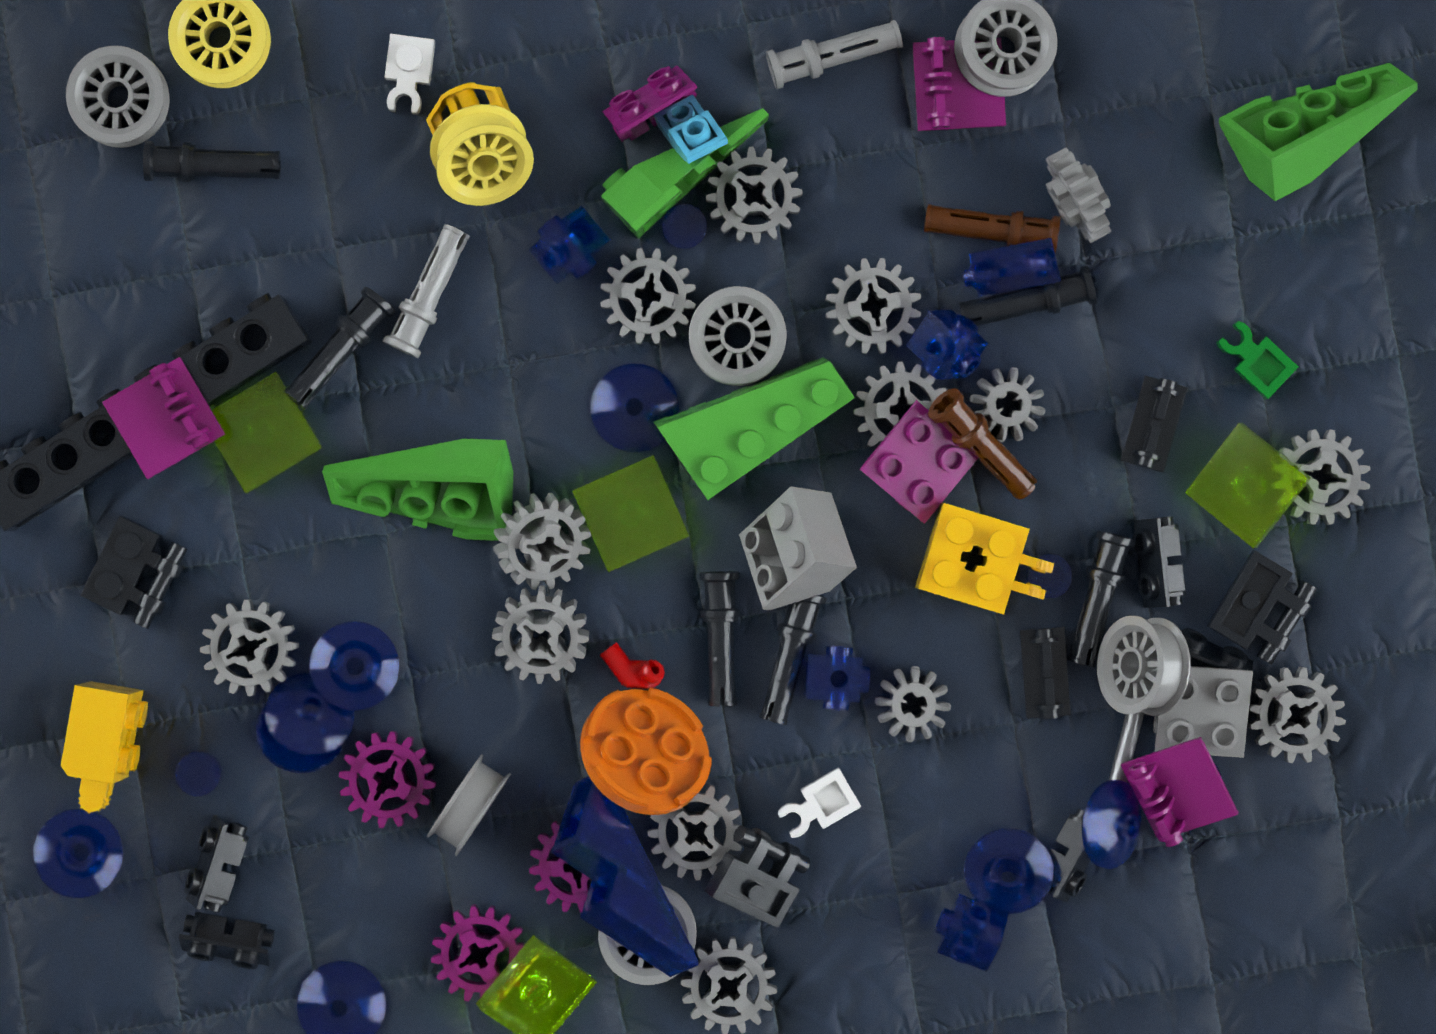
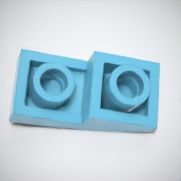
M693 94L654 114L657 126L688 164L728 144L727 137L708 110H703Z

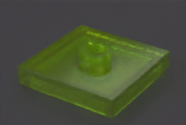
M276 371L212 410L225 432L224 436L214 442L246 494L323 448L298 405L290 399L291 397L284 394L283 391L287 387Z
M1238 423L1185 493L1252 548H1257L1310 481L1311 477L1245 424Z
M654 455L572 491L608 572L689 537Z
M533 935L476 1002V1005L483 1013L515 1034H554L595 986L597 981L591 974Z

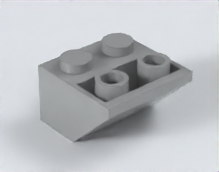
M791 486L739 534L763 610H773L829 592L857 568L832 493Z

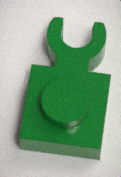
M1237 321L1232 326L1241 335L1239 345L1232 346L1227 340L1220 338L1216 342L1217 346L1223 353L1237 355L1242 360L1233 370L1267 400L1299 366L1267 336L1263 337L1256 345L1252 341L1250 328L1245 323Z

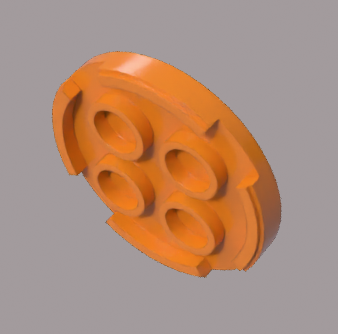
M650 687L648 690H616L608 694L594 707L582 728L580 751L584 767L590 779L609 800L635 813L661 815L684 807L703 788L710 774L712 764L707 741L702 732L704 726L699 718L681 700L659 689Z

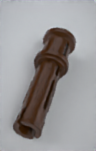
M928 204L924 232L993 240L1007 243V247H1011V250H1018L1021 246L1047 250L1048 255H1055L1061 216H1053L1050 220L1028 217L1024 215L1023 211L1012 212L1011 216Z
M948 389L934 400L929 408L928 416L934 423H941L952 434V441L957 447L969 449L1007 488L1015 499H1023L1033 492L1036 487L1034 484L1037 483L1036 478L988 430L987 419L981 413H974L964 402V396L959 389Z

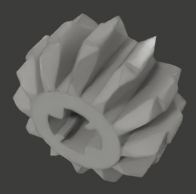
M1014 367L1010 368L1008 372L1007 382H1004L1002 372L998 368L991 371L995 387L987 380L979 379L977 385L986 393V396L973 394L969 399L973 404L983 405L984 410L975 411L974 413L978 412L987 417L989 420L987 422L989 425L988 430L990 432L994 426H998L996 439L1001 443L1007 437L1008 428H1010L1015 441L1023 440L1020 423L1029 431L1034 432L1037 430L1038 425L1028 417L1029 414L1036 416L1045 414V408L1033 406L1031 400L1043 397V390H1036L1029 394L1026 389L1033 383L1034 377L1028 375L1018 384L1016 382L1019 373L1018 369ZM1007 393L1014 396L1012 402L1018 401V410L1010 412L1008 417L1000 414L1003 408L997 410L996 401L1005 398Z
M918 666L911 667L910 681H906L901 669L894 670V677L899 683L898 686L894 687L886 680H882L880 683L884 690L891 693L890 698L875 697L876 705L890 706V710L882 712L877 716L879 722L884 723L895 717L896 720L891 725L889 734L895 737L903 725H905V738L908 742L914 741L915 727L920 728L921 734L925 739L931 738L932 734L926 723L931 720L936 726L943 728L945 721L934 715L935 711H950L951 709L950 703L944 701L936 702L935 699L948 692L947 686L940 685L930 690L929 688L936 680L937 675L930 671L922 683H920V668ZM909 692L915 697L923 696L924 705H919L922 711L917 715H913L909 710L902 712L901 702L906 703L903 697Z

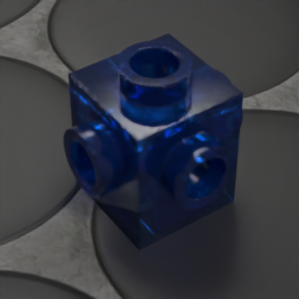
M580 206L562 219L556 215L547 221L537 231L541 238L529 251L555 283L559 284L570 275H573L578 280L597 264L593 256L610 239L584 207Z
M953 310L929 311L906 346L923 361L922 367L928 374L936 379L945 380L965 378L971 375L980 365V355L989 343L977 333L978 327L967 317L958 315Z
M827 646L826 654L807 653L805 698L823 700L824 709L849 710L850 702L860 703V693L869 692L870 666H862L863 658L861 656H853V647ZM837 670L844 671L845 681L840 685L831 684V674Z
M959 894L952 909L944 907L938 919L935 933L941 934L937 953L987 972L1001 947L1009 913L985 904L980 900Z

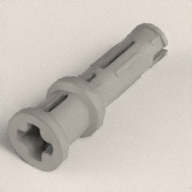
M893 20L887 24L852 32L820 43L806 39L802 41L801 46L777 53L773 49L766 51V58L774 86L778 90L783 88L784 83L807 76H810L812 79L819 78L823 74V69L859 60L894 48H902L903 42L896 20ZM870 40H875L873 43H869L866 45H862L840 52V49L846 48ZM830 52V55L820 58V55ZM801 61L800 64L784 68L785 65Z
M444 224L438 237L439 239L410 298H405L404 302L401 301L398 307L401 313L391 334L385 335L382 341L417 359L421 354L418 348L429 325L436 323L437 313L434 310L440 296L452 275L462 250L470 238V235L448 224Z

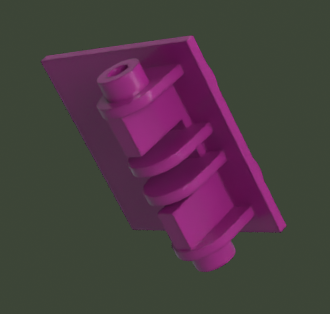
M945 37L928 38L927 42L912 43L918 131L1006 126L1005 97L986 94L975 88L965 79L956 62L954 53L955 40L945 41ZM996 38L997 45L1002 50L1001 38ZM975 39V43H980V42H982V41H979V40ZM978 53L980 59L986 56V53ZM990 61L986 66L992 70L994 63ZM1003 66L1000 69V74H1003Z
M678 65L672 69L667 66L655 71L648 77L646 85L634 92L632 90L621 92L609 102L610 107L602 111L613 125V129L621 142L628 138L633 141L649 131L650 128L645 121L646 119H649L653 127H656L657 123L653 115L692 94L694 97L697 96L695 89H697L696 84Z
M181 357L168 364L162 363L149 371V375L102 402L147 480L225 435Z
M916 400L866 460L860 470L892 496L900 506L911 512L925 524L978 458L969 449L957 447L952 441V434L941 423H934L928 416L929 410Z
M1202 737L1121 763V767L1157 839L1160 842H1165L1167 847L1179 844L1183 840L1181 836L1183 832L1239 814Z

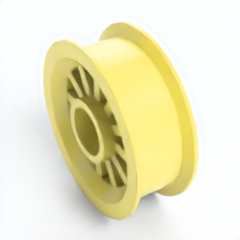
M182 0L174 10L169 23L168 40L174 59L189 76L203 85L214 88L239 86L252 79L262 69L268 58L271 46L269 25L262 11L252 0ZM218 6L217 17L214 16L211 7ZM228 7L234 8V10L227 18ZM203 11L208 19L205 22L197 17ZM244 14L247 20L236 24ZM193 22L201 27L200 31L190 30ZM218 27L229 28L231 34L229 42L221 48L211 47L209 43L211 32ZM251 29V36L239 35ZM188 38L200 39V41L189 45ZM239 44L250 45L247 53L239 48ZM204 50L199 58L195 60L193 54ZM234 53L242 57L236 64L232 57ZM213 56L212 68L206 67V64ZM225 57L229 67L221 69L222 58Z
M473 105L454 112L438 126L430 144V156L441 188L452 199L467 205H490L511 197L523 187L533 169V151L526 139V132L521 121L511 111L496 105Z

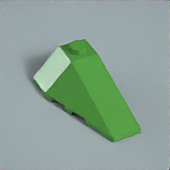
M1386 63L1339 76L1336 84L1312 90L1309 84L1295 88V96L1273 102L1270 95L1255 99L1220 117L1219 125L1249 181L1274 201H1277L1315 180L1417 91V82L1391 63Z
M762 108L721 126L720 128L727 137L728 144L689 164L672 148L634 165L627 172L621 167L603 183L602 186L607 191L601 195L602 200L639 239L716 168L719 161L723 162L731 155V152L735 151L766 123L769 114Z
M459 439L324 465L322 471L332 504L380 517H385L390 512L413 518L412 525L425 529L428 523L454 529L452 536L466 540L499 541L494 535V529L506 527V523L501 518L502 513L512 515L514 472L506 440Z

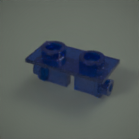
M1052 238L970 253V269L964 270L963 273L965 285L977 290L979 297L1061 281Z

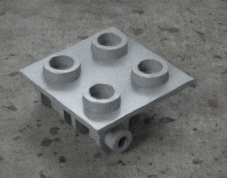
M1190 666L1188 685L1180 702L1168 713L1154 717L1153 732L1156 733L1155 751L1202 737L1211 756L1244 758L1253 671Z

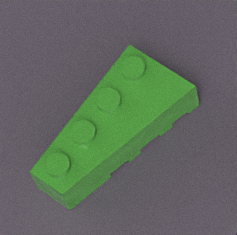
M822 357L772 376L770 379L735 390L715 400L693 406L673 416L664 417L653 423L703 495L709 500L855 397L832 363Z

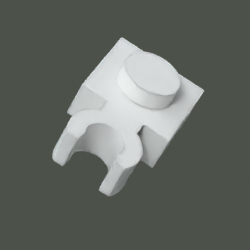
M390 34L384 78L397 81L396 87L389 92L387 97V107L390 112L396 111V103L400 97L408 96L412 99L411 113L413 115L420 113L422 100L416 89L417 84L430 86L436 43L434 39Z
M838 767L800 789L806 799L805 802L801 804L787 803L778 810V815L780 818L791 812L800 815V825L789 831L791 837L796 838L808 830L812 820L817 818L824 829L859 809L861 805Z

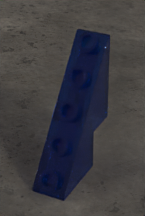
M589 776L575 782L551 853L592 879L580 918L669 977L697 967L699 961L694 953V949L682 929L673 906L669 902L624 808L603 795Z

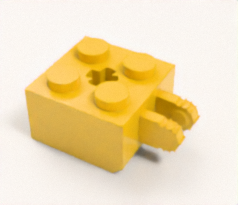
M941 503L915 588L1004 615L1011 590L1044 600L1046 590L1042 589L1041 586L1014 581L1019 564L1045 574L1046 572L1052 573L1054 563L1022 554L1029 528ZM973 546L980 549L978 555L983 556V562L981 566L975 565L972 572L965 569L967 562L961 561L962 552H970Z
M93 681L74 686L61 767L67 776L81 778L79 789L81 796L78 797V804L81 805L80 808H83L89 814L95 811L99 812L102 808L105 809L111 800L110 796L113 793L114 783L128 778L129 771L135 772L137 769L140 745H134L137 727H144L148 711V702L142 701L144 690Z

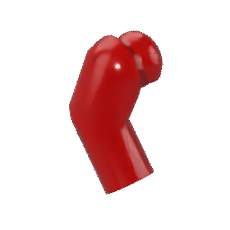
M617 642L600 654V657L620 684L626 688H654L664 678L665 670L659 661L630 660Z

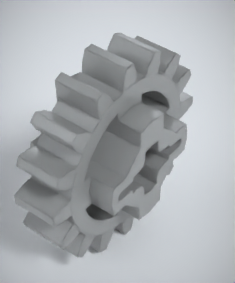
M749 147L747 158L741 159L736 151L731 152L733 164L728 166L719 161L716 167L722 176L720 178L709 177L708 184L716 188L717 191L716 193L706 195V202L717 204L718 208L710 213V217L712 220L719 218L725 220L721 227L723 234L729 232L732 228L737 230V242L741 243L746 234H752L754 244L758 245L761 240V234L766 232L774 241L777 239L776 227L778 225L787 230L792 226L786 217L787 214H799L800 207L791 203L792 199L802 196V189L791 188V183L798 178V173L796 171L786 174L783 171L788 161L785 157L777 163L772 162L771 149H767L763 157H756L754 147ZM747 167L766 169L761 175L746 176L739 171ZM778 181H780L784 191L782 208L778 206V203L772 197V188ZM726 184L736 192V203L730 211H728L724 201ZM743 186L745 188L749 187L752 190L758 186L764 189L762 199L765 205H760L758 202H753L750 206L745 203L746 192L743 190ZM762 215L765 219L769 220L760 225L742 223L748 216Z
M1067 147L1046 158L1047 169L1053 178L1051 182L1046 184V188L1066 225L1069 224L1071 227L1076 225L1081 230L1084 238L1088 239L1090 243L1111 232L1110 222L1104 213L1106 212L1105 209L1111 207V204L1092 166L1081 165L1079 161H1076L1073 153L1068 151Z
M639 248L636 252L637 260L631 262L624 254L620 256L623 265L620 271L612 267L608 268L607 272L614 280L612 284H601V290L609 293L610 299L600 303L603 309H613L614 313L610 315L607 322L609 325L618 322L623 325L619 333L622 338L626 337L630 331L636 333V344L641 345L645 335H651L654 344L657 345L660 344V333L666 331L671 338H675L676 332L673 326L677 322L684 326L689 324V320L683 315L684 309H695L696 303L687 300L686 295L696 291V287L694 284H684L683 282L690 273L688 268L679 271L674 269L677 262L675 255H672L664 262L661 260L660 249L656 248L654 250L652 258H645L642 248ZM646 267L642 278L633 284L623 283V280L631 272ZM662 271L666 272L674 280L678 294L666 291L660 282ZM651 277H654L653 286L655 294L661 296L659 302L653 301L650 308H647L646 316L643 317L642 300L636 297L637 291L645 292L647 285L650 284ZM618 299L632 304L636 310L635 323L624 315ZM664 309L674 311L666 321L651 326L654 315Z
M866 258L861 259L860 271L856 272L850 265L844 267L847 279L843 281L842 279L834 278L831 283L839 290L838 294H827L825 301L835 304V309L825 314L826 319L838 320L839 324L832 331L833 335L836 336L845 332L848 335L845 347H851L855 341L860 342L862 354H867L871 345H876L879 353L885 354L886 342L891 341L897 348L900 347L903 343L899 333L902 331L905 334L912 335L915 331L912 325L908 323L909 318L917 319L921 317V312L912 308V303L920 300L921 294L909 293L908 288L915 281L914 278L909 277L902 281L898 277L902 268L899 264L891 272L885 270L886 263L884 258L879 259L876 268H870ZM876 277L889 281L896 287L898 292L888 293L879 287ZM859 280L860 295L856 301L843 304L847 290ZM868 286L875 300L878 302L884 301L885 307L878 313V326H876L875 318H872L871 312H863L861 308L868 301ZM903 309L899 323L887 333V317L891 312ZM858 319L868 326L871 336L856 331L847 320Z
M898 362L895 373L890 374L885 366H881L879 368L880 380L877 381L870 376L865 379L866 384L871 389L869 392L858 391L856 393V397L864 402V407L854 409L853 415L864 417L865 423L861 424L857 431L858 433L870 431L872 436L867 443L869 447L882 442L886 437L878 429L874 420H885L892 428L898 423V415L890 414V407L897 405L900 389L902 390V398L906 406H912L917 400L928 410L934 400L946 391V388L934 390L931 386L937 377L934 373L923 379L920 377L921 365L916 364L911 373L905 372L903 362ZM892 382V395L885 402L873 403L877 392L883 386ZM909 382L918 385L927 394L929 401L917 399L910 392Z
M1316 429L1309 430L1307 442L1299 435L1292 437L1291 441L1295 449L1292 451L1287 448H1281L1278 453L1285 459L1284 464L1272 466L1273 471L1281 474V480L1272 483V488L1283 489L1285 495L1279 499L1278 503L1280 505L1292 503L1294 507L1290 516L1293 518H1298L1306 512L1307 524L1315 525L1319 515H1322L1325 525L1334 524V513L1336 512L1343 519L1349 518L1351 514L1347 506L1349 504L1362 506L1364 503L1356 495L1358 490L1370 489V484L1361 481V474L1370 471V466L1359 465L1357 462L1364 454V451L1362 449L1350 451L1348 447L1352 438L1349 436H1344L1336 442L1335 430H1326L1323 439H1320ZM1317 447V451L1314 452L1311 461L1306 464L1296 463L1302 454ZM1338 454L1345 461L1349 474L1344 473L1336 462ZM1323 467V473L1329 475L1332 479H1337L1338 482L1321 484L1318 488L1319 482L1316 479H1312V476L1304 475L1303 472H1313L1321 470ZM1293 480L1298 481L1306 492L1304 500L1297 494ZM1337 490L1346 491L1336 503L1325 507L1330 494Z
M535 493L530 494V504L525 507L518 500L513 502L517 512L513 516L502 513L501 518L506 523V527L494 529V535L502 542L493 546L495 554L498 558H501L499 562L501 568L506 574L511 572L510 576L518 585L526 579L527 584L532 590H536L540 581L543 580L549 589H553L555 578L559 576L566 582L570 581L568 570L571 567L581 570L583 565L579 561L578 556L579 554H590L591 550L582 541L591 536L590 530L586 525H583L586 520L579 509L574 510V506L566 498L558 504V499L553 493H548L544 502H541ZM559 519L567 524L569 534H565L560 530ZM515 548L520 549L524 553L526 563L521 562L517 558Z
M545 586L539 587L537 596H531L530 592L524 588L521 590L520 602L511 597L506 599L505 607L509 613L504 611L497 612L495 621L501 626L493 628L492 639L502 642L496 646L495 655H507L508 658L504 668L509 671L515 666L519 667L520 680L524 681L529 673H534L537 684H542L544 675L550 673L557 682L561 678V668L564 667L573 673L576 670V662L573 657L584 659L586 655V648L580 643L589 641V631L579 628L586 624L587 616L585 613L574 615V611L577 608V601L575 599L568 601L566 604L561 601L563 590L558 589L553 597L546 596ZM534 609H546L550 611H535ZM514 623L517 625L516 629L522 634L516 645L511 635V628ZM566 624L571 635L568 647L565 645V640L560 636ZM534 630L539 634L545 630L548 631V640L544 636H540L537 639L533 638ZM532 658L547 659V660H534V659H532Z
M246 599L243 601L242 611H239L234 603H229L226 605L228 616L224 617L218 613L213 614L211 618L217 627L215 629H203L202 634L210 638L211 643L210 645L200 647V652L211 654L212 658L203 667L205 670L215 668L218 670L219 673L214 680L216 685L229 680L231 682L229 693H237L241 685L245 686L247 696H254L258 684L261 685L266 693L273 690L271 681L273 677L280 682L286 681L287 676L282 670L283 666L293 667L296 665V661L288 656V651L299 648V643L288 641L287 635L291 634L295 627L294 625L282 627L280 622L285 613L278 611L271 616L268 614L270 603L266 601L261 603L258 610H254L252 600ZM246 618L259 619L269 625L271 629L264 632L252 628ZM230 627L231 640L228 648L221 651L222 637L227 628ZM245 636L249 641L267 639L266 642L259 645V648L254 650L255 659L250 654L232 656L233 653L239 651L245 645L243 638ZM278 644L277 659L269 669L270 665L267 657L271 647ZM236 663L247 667L249 674H252L253 677L240 676L230 670L228 666Z
M1283 667L1280 668L1281 679L1276 680L1273 676L1267 674L1264 676L1265 683L1268 686L1266 690L1258 688L1252 690L1254 695L1259 698L1258 704H1250L1249 711L1256 713L1257 719L1249 722L1247 726L1249 729H1260L1261 734L1257 736L1255 743L1262 746L1269 742L1271 745L1268 755L1271 757H1277L1284 750L1285 762L1293 763L1297 753L1300 754L1304 762H1312V750L1315 749L1320 754L1326 755L1328 750L1324 742L1327 739L1339 741L1340 737L1333 732L1334 725H1345L1346 720L1337 717L1335 710L1341 709L1345 704L1344 701L1332 700L1331 698L1338 689L1336 685L1321 686L1324 679L1322 673L1316 672L1308 679L1307 668L1298 667L1296 675L1292 677L1290 670ZM1303 685L1313 691L1306 693L1302 697H1297L1287 687ZM1271 700H1273L1276 704L1274 718L1268 721V707ZM1292 705L1299 708L1304 707V711L1300 714L1303 720L1301 724L1287 721L1292 716L1289 710ZM1324 708V720L1321 729L1317 727L1318 712ZM1289 733H1296L1305 742L1301 744H1287L1279 739L1287 736Z
M710 785L705 793H698L690 801L709 804L703 811L688 812L682 807L671 813L650 815L652 820L659 823V827L648 830L649 837L659 838V843L651 851L653 854L665 853L666 857L662 863L664 869L670 867L673 863L678 865L677 877L682 878L687 869L693 870L695 880L701 879L703 869L708 868L713 875L717 869V863L722 860L726 852H729L730 849L741 851L742 845L733 839L735 830L741 826L733 824V820L741 812L739 808L731 810L726 808L730 800L728 794L723 795L720 799L715 798L714 785ZM721 816L726 825V837L723 844L714 836V825ZM680 817L694 825L699 824L701 821L706 824L704 834L707 837V841L712 845L698 837L692 841L686 838L688 828L685 825V821ZM669 818L678 827V838L671 846L666 836V825ZM690 851H704L711 856L703 860L683 858Z
M731 936L728 946L722 947L719 940L714 938L712 939V951L707 952L699 946L696 949L697 955L700 958L699 962L690 960L686 968L693 974L692 976L682 977L681 985L691 988V992L682 996L684 1004L695 1003L696 1006L691 1012V1017L694 1020L704 1015L706 1017V1030L709 1031L716 1022L721 1024L722 1034H728L730 1025L736 1024L742 1034L746 1032L745 1021L751 1019L757 1025L762 1023L758 1013L760 1008L766 1011L772 1010V1003L765 997L766 995L776 994L777 986L767 983L766 980L776 975L774 967H762V964L767 959L765 952L759 953L756 956L751 954L753 942L748 941L743 948H738L735 936ZM737 957L744 961L738 965H726L719 958ZM703 970H705L711 979V988L701 997L699 980ZM757 974L759 989L753 1001L747 993V983ZM725 976L728 980H732L735 977H740L737 982L738 992L734 995L730 991L718 994V991L721 989L720 978ZM720 1006L735 1007L739 1013L722 1014L715 1010Z

